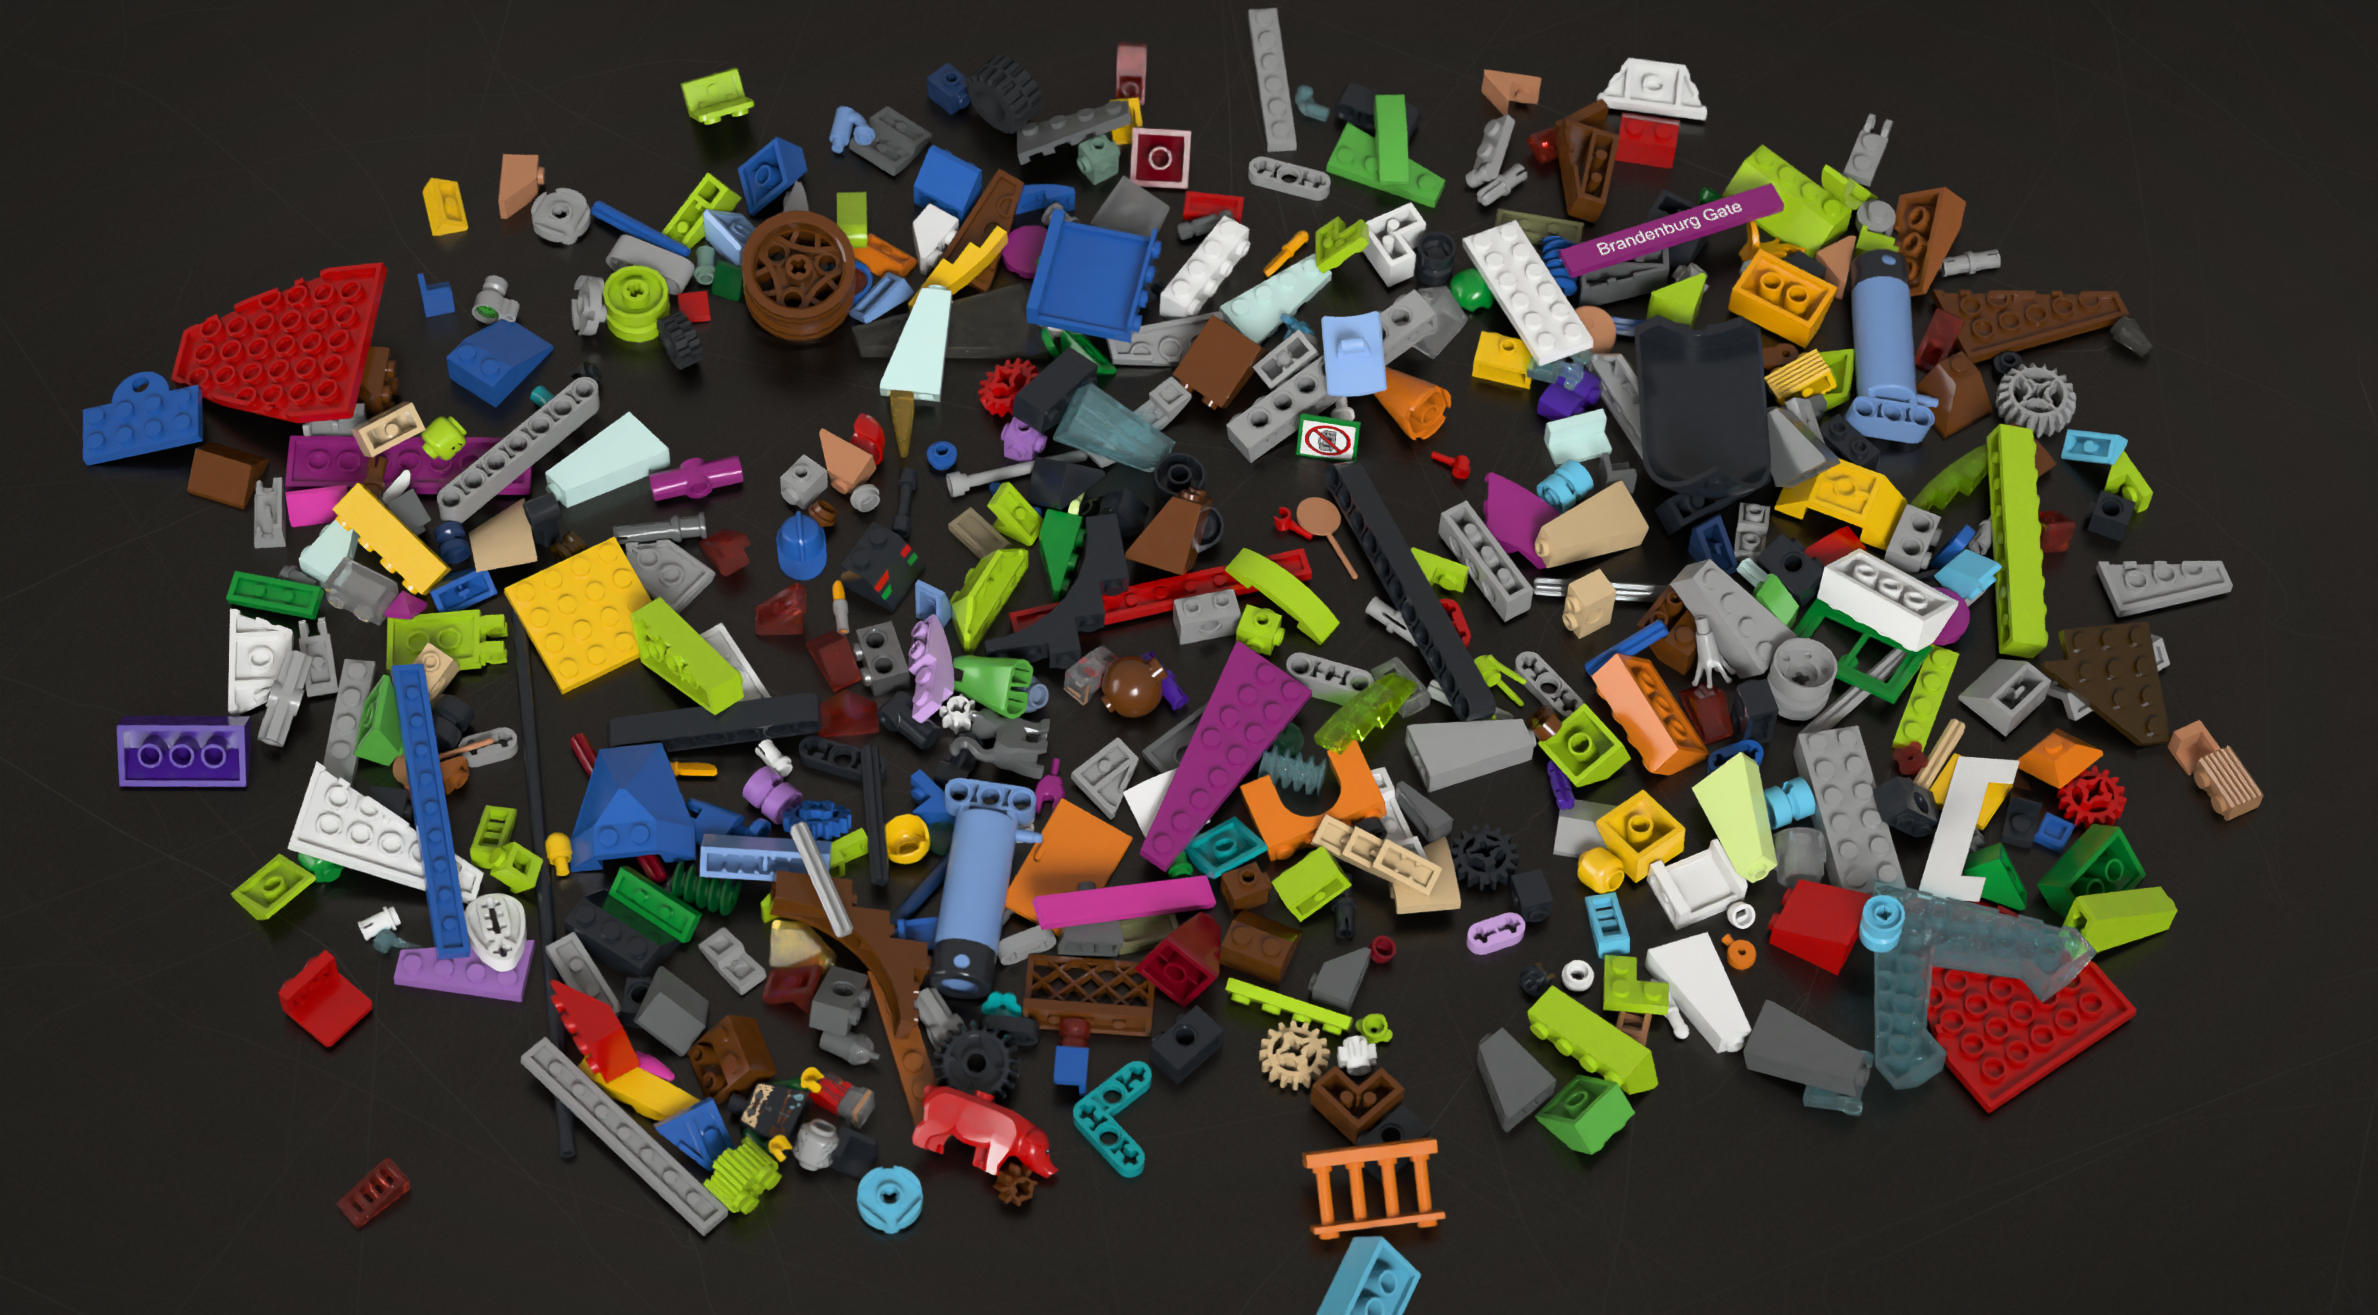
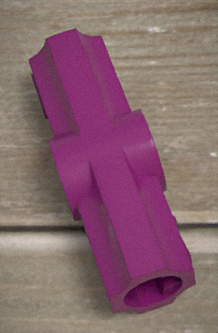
M737 455L708 462L701 458H691L684 461L680 468L648 475L654 501L685 494L690 498H701L708 495L712 488L744 482L741 464Z

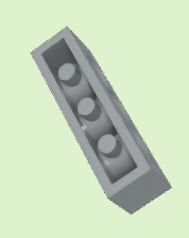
M1467 500L1442 512L1438 531L1439 535L1459 562L1469 567L1468 574L1504 622L1529 610L1534 589Z

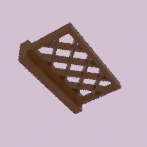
M1029 954L1022 1018L1033 1019L1040 1024V1029L1151 1037L1155 985L1148 979L1138 985L1130 978L1134 973H1139L1134 969L1139 962ZM1034 965L1048 966L1053 972L1041 978L1034 971ZM1071 968H1079L1085 974L1074 981L1066 972ZM1107 970L1114 972L1117 976L1106 983L1098 974ZM1060 977L1067 986L1056 992L1049 983ZM1092 979L1100 988L1089 995L1081 985ZM1124 982L1132 990L1121 997L1112 988ZM1041 988L1051 996L1047 1000L1031 998V995ZM1075 991L1082 1000L1079 1002L1066 1001L1063 997ZM1107 993L1115 1002L1112 1004H1101L1096 999ZM1138 995L1147 1003V1007L1131 1006L1127 1002Z

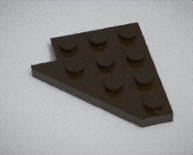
M2148 621L2063 629L2060 631L2059 638L2064 660L2043 662L2040 664L2041 670L2137 746L2166 744L2170 742L2171 735Z

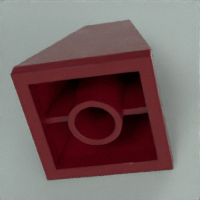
M1201 911L1169 933L1134 969L1185 1008L1219 975L1221 927L1212 916Z

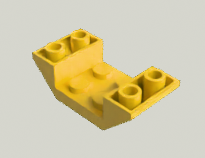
M1839 459L1840 464L1793 488L1783 487L1774 510L1803 520L1807 508L1819 511L1862 527L1860 541L1887 551L1905 507L1908 504L1907 500L1885 475Z

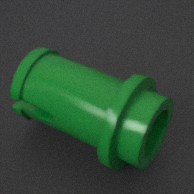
M1183 850L1168 870V875L1172 879L1189 878L1192 876L1193 867L1188 863L1185 850Z

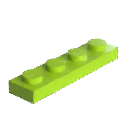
M1930 644L1933 648L1922 664L1892 744L1893 748L1919 757L1923 754L1959 657V653Z
M1230 977L1225 988L1229 994H1232L1231 1000L1249 1005L1251 1000L1263 1004L1261 1008L1263 1011L1274 1015H1280V1012L1284 1011L1293 1014L1292 1020L1302 1024L1307 1022L1310 1026L1311 1021L1323 1024L1322 1030L1340 1036L1342 1031L1350 1033L1353 1024L1352 1017Z

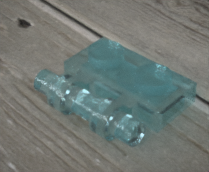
M1591 348L1567 356L1574 359L1572 364L1566 363L1565 357L1538 366L1532 356L1527 368V377L1555 384L1558 376L1566 378L1564 387L1568 390H1574L1577 383H1580L1583 378L1584 365L1590 361L1592 356Z

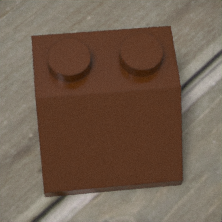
M1243 909L1233 919L1221 944L1220 964L1279 986L1303 931Z

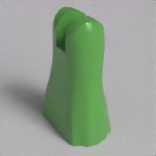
M963 655L954 658L953 667L964 671L962 679H954V692L959 695L963 694L965 698L975 700V702L1010 719L1019 718L1020 715L1025 713L1028 692L1013 689L1011 686L1029 688L1033 674V667L1029 661L1016 658L979 657L974 655Z

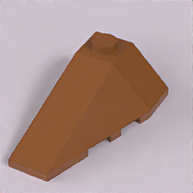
M1946 187L1899 196L1894 228L1898 231L1899 241L1896 242V246L1899 247L1898 252L1905 257L1908 263L1910 296L1926 294L1961 228L1966 202Z

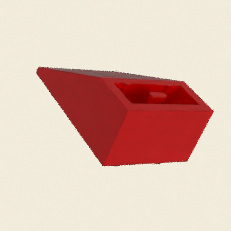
M556 980L550 981L555 992L550 998L559 1014L565 1012L560 1015V1018L568 1032L572 1035L577 1033L572 1038L580 1053L584 1056L590 1055L585 1060L594 1076L600 1073L605 1083L608 1084L641 1065L610 1005Z

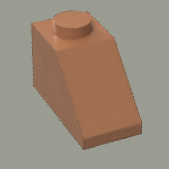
M503 154L498 200L501 219L509 218L539 196V186L545 184V167H540L538 155Z
M822 428L819 435L831 485L843 494L847 492L853 494V491L858 486L866 484L875 471L876 465L873 456Z

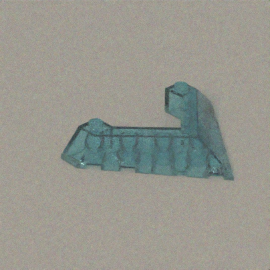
M1874 879L1873 896L1889 895L1896 898L1902 904L1905 911L1902 932L1897 946L1887 952H1874L1875 1067L1895 1090L1918 1087L1943 1070L1947 1052L1926 1029L1933 966L2022 979L2039 1000L2044 1002L2066 987L2096 955L2097 951L2076 928L2064 925L2063 928L2043 924L2044 920L2023 915L2014 917L1999 913L1998 909L1949 897L1944 899L1933 896V893L1905 887V890L1887 886L1886 882Z

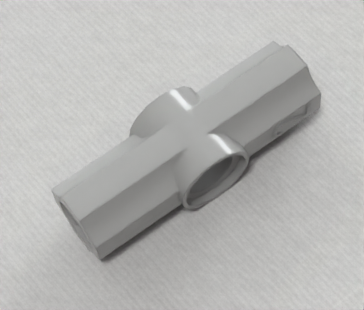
M287 649L277 681L274 680L266 703L268 708L258 732V740L272 746L283 747L293 716H296L304 694L303 686L308 677L313 657L300 651Z

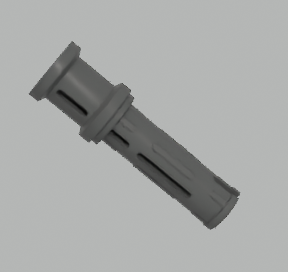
M703 511L695 516L679 517V515H673V517H670V520L613 526V535L619 545L628 542H645L673 538V541L681 542L683 538L699 536L702 539H707L705 514Z

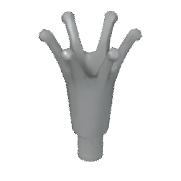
M1697 616L1695 618L1697 627L1695 633L1698 664L1692 685H1698L1699 678H1701L1705 669L1707 688L1712 689V668L1716 672L1720 671L1726 683H1731L1732 679L1727 675L1724 668L1731 675L1736 673L1735 669H1732L1721 655L1713 630L1709 628L1707 616Z

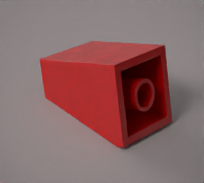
M1799 879L1794 890L1788 888L1781 901V905L1784 906L1781 914L1775 912L1767 928L1772 931L1769 943L1838 976L1859 937L1863 908L1866 902L1874 896Z

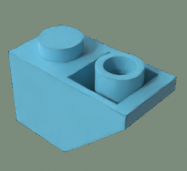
M1965 549L1938 571L1934 577L1943 588L1957 593L1962 599L1968 597L1971 601L1997 580L1994 574L2002 566L1996 561Z

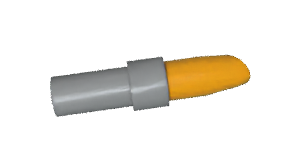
M838 580L833 584L834 602L832 606L836 618L837 633L845 635L849 633L848 602L845 598L842 582Z

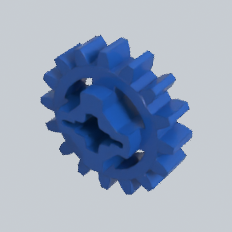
M805 800L801 802V805L794 804V808L787 807L786 812H783L784 832H790L794 824L805 822L814 840L829 841L833 839V836L840 837V833H848V829L852 828L850 809H844V805L834 806V802L830 800Z

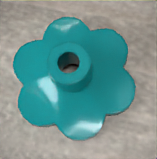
M999 991L990 993L988 1001L984 1002L981 1008L984 1015L994 1014L1020 1017L1023 1011L1022 1006L1017 1003V998L1013 993L1006 992L1002 994Z

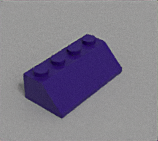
M123 716L117 724L119 786H247L251 753L250 716Z

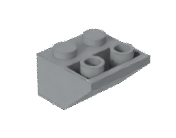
M1998 659L1958 699L2006 737L2045 700L2052 680L2029 662Z

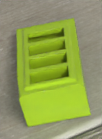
M485 806L470 849L471 864L474 867L492 869L493 865L489 863L490 855L496 848L510 843L517 809ZM490 820L505 821V824L490 822Z

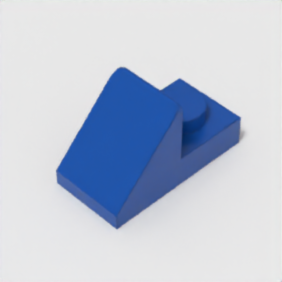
M919 769L911 776L910 793L913 799L920 805L913 811V815L920 816L926 823L927 828H954L955 816L949 814L945 808V792Z

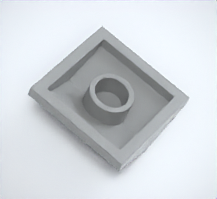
M1575 799L1572 809H1560L1553 854L1579 858L1585 851L1596 847L1608 850L1596 827V821L1618 806Z

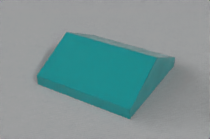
M1234 816L1194 838L1184 850L1202 876L1207 875V877L1215 879L1221 876V874L1267 851L1268 848L1266 843Z

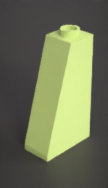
M1739 752L1695 785L1692 790L1737 874L1754 883L1766 877L1769 871L1778 864L1759 766L1756 761Z

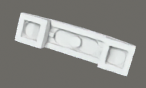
M1385 767L1371 770L1386 805L1387 815L1381 818L1387 831L1385 839L1428 860L1417 836L1413 837L1395 799V788Z

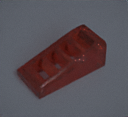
M387 1157L337 1203V1207L358 1229L410 1190L409 1180L397 1165ZM388 1176H390L395 1181L391 1185L385 1179ZM377 1184L384 1190L381 1195L374 1188ZM365 1193H368L374 1200L371 1204L363 1197ZM355 1201L364 1209L361 1214L352 1205Z

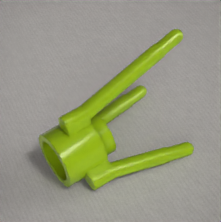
M1482 655L1474 660L1488 687L1497 684L1518 706L1524 705V702L1501 680L1500 671L1523 685L1526 684L1525 678L1498 662L1492 655ZM1494 714L1490 719L1497 720V717Z

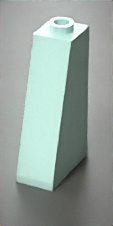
M930 285L929 288H921L881 380V396L940 402L952 305V291L946 290V287Z
M628 412L545 472L547 481L546 491L547 493L552 492L556 500H559L567 508L646 477L649 474L666 469L670 466L669 448L634 415Z

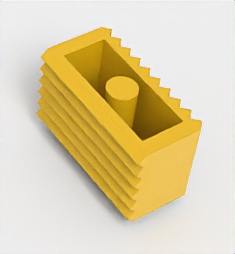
M1817 349L1809 353L1800 354L1796 360L1783 367L1773 369L1769 375L1764 377L1767 387L1779 407L1785 406L1786 401L1795 397L1807 399L1819 394L1825 395L1826 391L1830 392L1831 389H1835L1837 386L1831 370Z

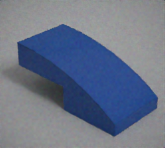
M1054 184L1026 185L1016 214L1044 208V211H1046L1050 205L1056 202L1063 206L1065 212L1075 210V191L1072 187Z

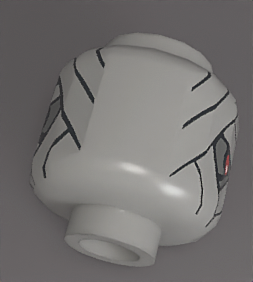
M814 1119L812 1122H807L800 1127L793 1145V1154L803 1168L815 1171L818 1168H826L832 1164L830 1153L835 1150L839 1143L835 1126L827 1121Z

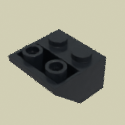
M1664 189L1651 207L1644 223L1698 207V205ZM1711 234L1669 247V268L1676 270L1679 265L1688 267L1701 251Z

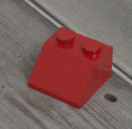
M1622 112L1619 129L1620 138L1615 160L1672 169L1679 120Z

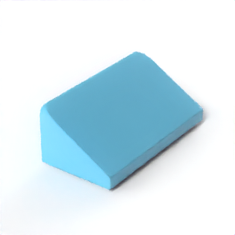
M2068 429L2061 458L2114 465L2127 446L2128 440L2116 434Z

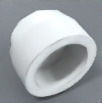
M1735 902L1728 908V920L1732 925L1745 929L1754 922L1755 911L1749 904Z

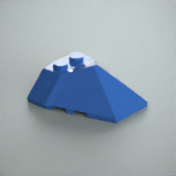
M662 743L599 750L570 839L573 853L570 860L571 872L603 869V860L655 854H660L665 863L678 862L680 860H697L696 829Z

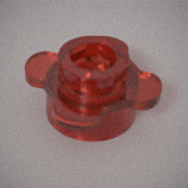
M1914 741L1908 747L1894 750L1893 758L1898 761L1901 774H1916L1921 768H1925L1928 765L1929 760L1923 755L1921 751L1922 745L1919 742Z

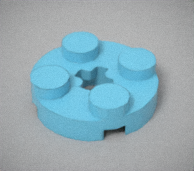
M893 1166L894 1169L875 1168L864 1176L858 1187L857 1207L862 1218L872 1227L891 1234L897 1233L900 1229L912 1224L919 1216L923 1205L920 1181L911 1171L900 1166ZM885 1193L887 1195L896 1193L897 1202L886 1204L882 1195Z

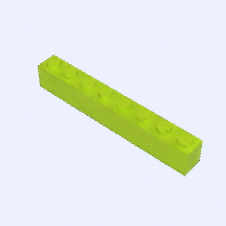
M1999 424L1987 436L1994 561L2002 566L1995 573V578L1997 579L1995 581L1999 653L2033 659L2048 643V632L2045 630L2047 607L2043 598L2045 578L2042 576L2041 567L2043 550L2040 549L2042 527L2038 519L2040 498L2037 495L2036 487L2038 470L2035 468L2036 443L2033 440V429Z

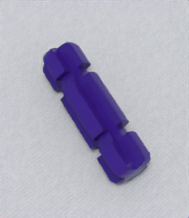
M1550 760L1547 763V772L1551 778L1550 782L1554 795L1557 798V805L1561 810L1566 808L1572 809L1575 798L1571 791L1569 778Z

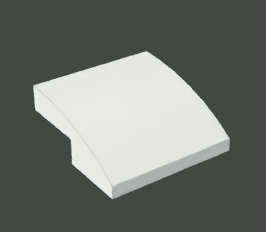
M1178 768L1155 776L1123 792L1145 838Z

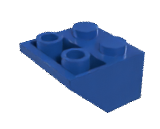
M932 145L928 150L914 184V204L924 209L929 203L957 218L961 228L982 195V170L971 162H965L957 158L950 151L942 150Z

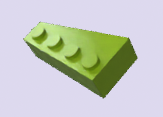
M661 597L630 614L640 659L648 668L713 715H717L744 698L742 688L743 677L741 673L732 667Z

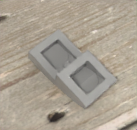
M722 927L699 944L700 950L710 963L741 996L767 978L765 970L745 952L743 944L725 927Z

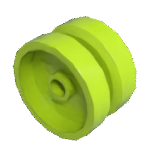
M632 265L621 268L611 274L604 284L603 301L607 310L606 321L608 328L615 336L629 342H644L659 336L658 333L660 332L657 330V321L671 315L668 286L666 280L658 271L647 266Z

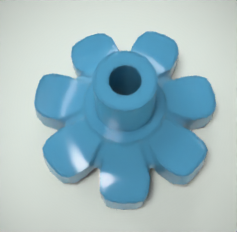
M1282 313L1280 319L1288 328L1283 337L1284 340L1298 329L1302 333L1314 335V331L1309 328L1310 325L1306 322H1299V320L1291 317L1288 313Z

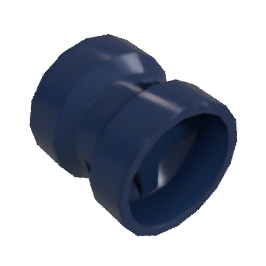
M450 521L439 525L435 529V540L440 545L439 554L445 563H459L470 556L469 544L464 540L466 534L463 524L457 521Z

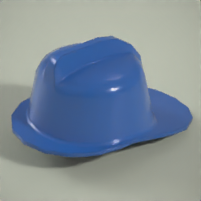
M796 511L795 516L788 518L777 532L778 562L786 576L794 580L806 581L818 576L826 566V540L823 528L812 517L802 515L801 511Z

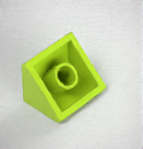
M1704 272L1653 291L1646 320L1660 315L1675 323L1690 324V329L1692 330L1700 310L1706 282Z

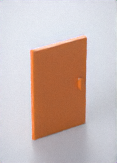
M1063 798L1042 831V842L1034 844L1008 888L1005 907L1038 926L1040 924L1032 903L1036 896L1076 892L1077 885L1085 881L1094 882L1096 889L1105 888L1133 840L1132 836L1123 833ZM1060 928L1052 929L1054 935L1059 937Z

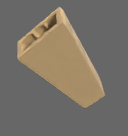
M1618 481L1542 526L1534 546L1537 555L1542 558L1546 567L1550 568L1640 546L1649 526L1623 481Z

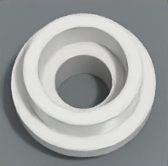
M1574 960L1563 968L1561 977L1562 982L1568 989L1579 992L1588 989L1592 985L1594 973L1586 962ZM1580 975L1583 979L1576 980L1572 976Z

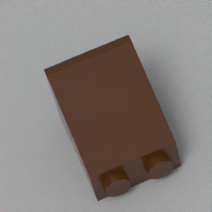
M1212 315L1173 375L1179 378L1178 383L1189 393H1192L1195 389L1204 395L1201 401L1214 410L1218 406L1226 409L1255 372L1253 366L1263 359L1269 351L1220 318Z
M1189 486L1188 490L1183 489L1174 495L1126 551L1125 558L1180 575L1187 573L1195 566L1213 497L1207 496L1206 490Z

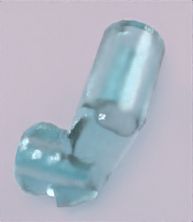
M1300 86L1298 93L1295 94V101L1301 113L1326 122L1330 108L1315 104L1311 97L1313 94L1311 87Z

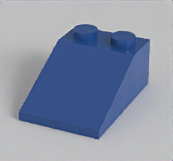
M501 319L465 338L446 357L449 377L496 408L553 350V345L517 322H508Z

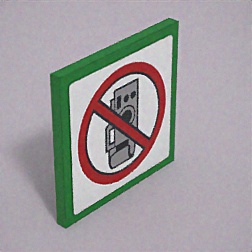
M1301 413L1296 455L1341 462L1356 461L1361 422Z

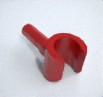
M1436 451L1432 452L1431 458L1453 467L1452 474L1459 479H1466L1468 477L1470 462L1466 456L1459 455L1455 459Z
M1279 508V515L1283 519L1273 516L1274 525L1277 530L1287 531L1290 529L1308 540L1312 539L1314 534L1309 533L1294 522L1288 508Z

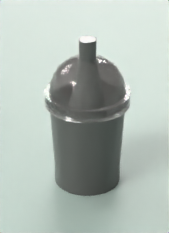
M827 1031L822 1033L819 1044L820 1048L848 1060L850 1064H865L871 1058L876 1060L880 1058V1054L874 1052V1044L866 1034L849 1031L845 1037Z

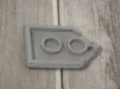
M669 539L657 540V543H626L627 559L649 597L654 600L661 597L677 614L712 582L715 576V572Z

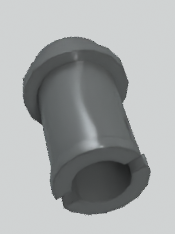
M295 565L284 566L278 576V579L320 586L319 580L298 571Z

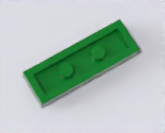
M235 571L226 600L229 604L315 620L324 590L319 586Z
M628 865L620 867L609 892L610 896L682 943L690 941L702 913Z

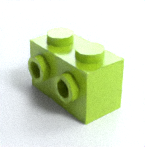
M1323 845L1311 851L1303 860L1290 869L1283 871L1278 878L1272 881L1286 907L1300 922L1352 885L1336 859Z

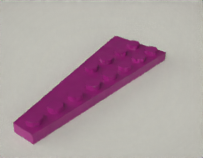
M1238 641L1234 645L1140 850V855L1166 872L1312 696V690Z

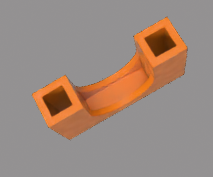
M1357 740L1327 751L1329 764L1341 788V793L1336 804L1321 815L1304 817L1290 812L1282 804L1269 775L1240 786L1243 801L1259 837L1267 844L1268 850L1266 852L1271 862L1277 859H1287L1295 852L1304 848L1316 847L1310 843L1326 814L1350 827L1369 817H1379L1381 819L1387 815L1384 798Z

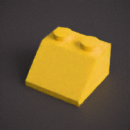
M1641 790L1596 821V827L1608 851L1621 859L1624 865V872L1635 883L1648 875L1650 864L1660 860L1665 864L1684 849L1685 828L1644 790Z

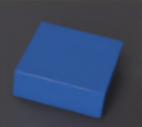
M2046 812L2033 841L2062 854L2075 824Z

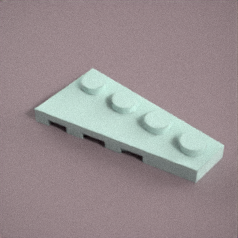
M1314 253L1221 305L1219 311H1222L1224 320L1230 326L1261 346V343L1267 337L1270 338L1278 331V327L1283 323L1280 319L1282 313H1288L1291 317L1296 314L1297 308L1304 302H1308L1331 280L1332 272L1329 270L1323 274L1316 267V254Z

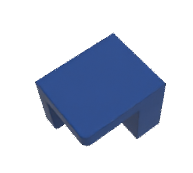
M423 273L417 274L425 316L431 317L455 312L449 281L426 286Z
M1056 1046L1055 1084L1078 1085L1079 1096H1086L1089 1048Z

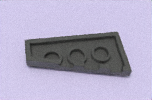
M1128 100L1123 102L1112 101L1103 107L1095 109L1085 108L1076 114L1068 116L1057 115L1049 121L1025 124L1017 131V150L1020 164L1030 162L1029 156L1042 152L1043 156L1054 153V147L1067 142L1073 146L1081 143L1087 137V134L1092 132L1093 135L1099 136L1131 124L1132 116Z

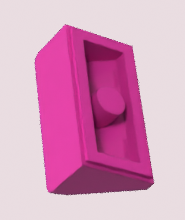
M347 485L285 492L291 527L332 523L338 516L332 509L348 493Z

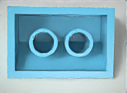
M1382 1236L1354 1237L1316 1315H1402L1421 1274Z

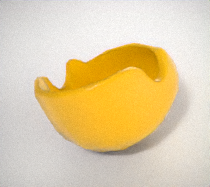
M904 814L896 816L886 823L888 858L891 861L900 864H910L920 861L928 852L931 841L926 823L920 816Z

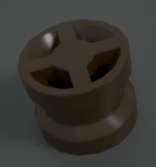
M572 531L565 533L561 542H555L550 546V551L558 563L588 549L585 542Z

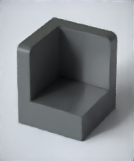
M1608 452L1602 453L1598 470L1602 490L1618 481H1623L1629 493H1634L1637 478L1636 469H1630L1629 462L1611 464Z

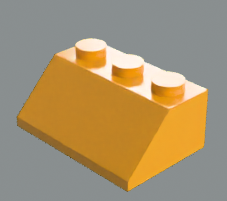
M1759 249L1733 287L1728 310L1806 349L1818 331L1838 287Z

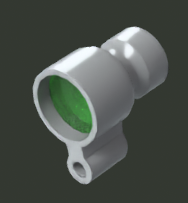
M488 276L485 279L483 291L478 293L472 313L482 323L494 324L500 319L508 322H515L520 305L515 300L504 298L508 284L503 278Z

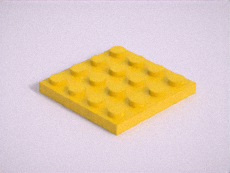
M615 537L504 588L507 599L562 695L640 658L630 614L652 602Z

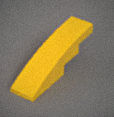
M997 226L980 248L970 242L954 264L943 258L921 288H929L930 285H941L946 287V290L952 291V295L982 272L1008 244L1007 232ZM921 288L917 291V293L908 303L910 314L921 291Z
M585 1058L578 1066L589 1079L604 1090L608 1097L632 1105L638 1114L657 1121H662L700 1102V1100L639 1067L606 1084L600 1073L595 1076L593 1075Z

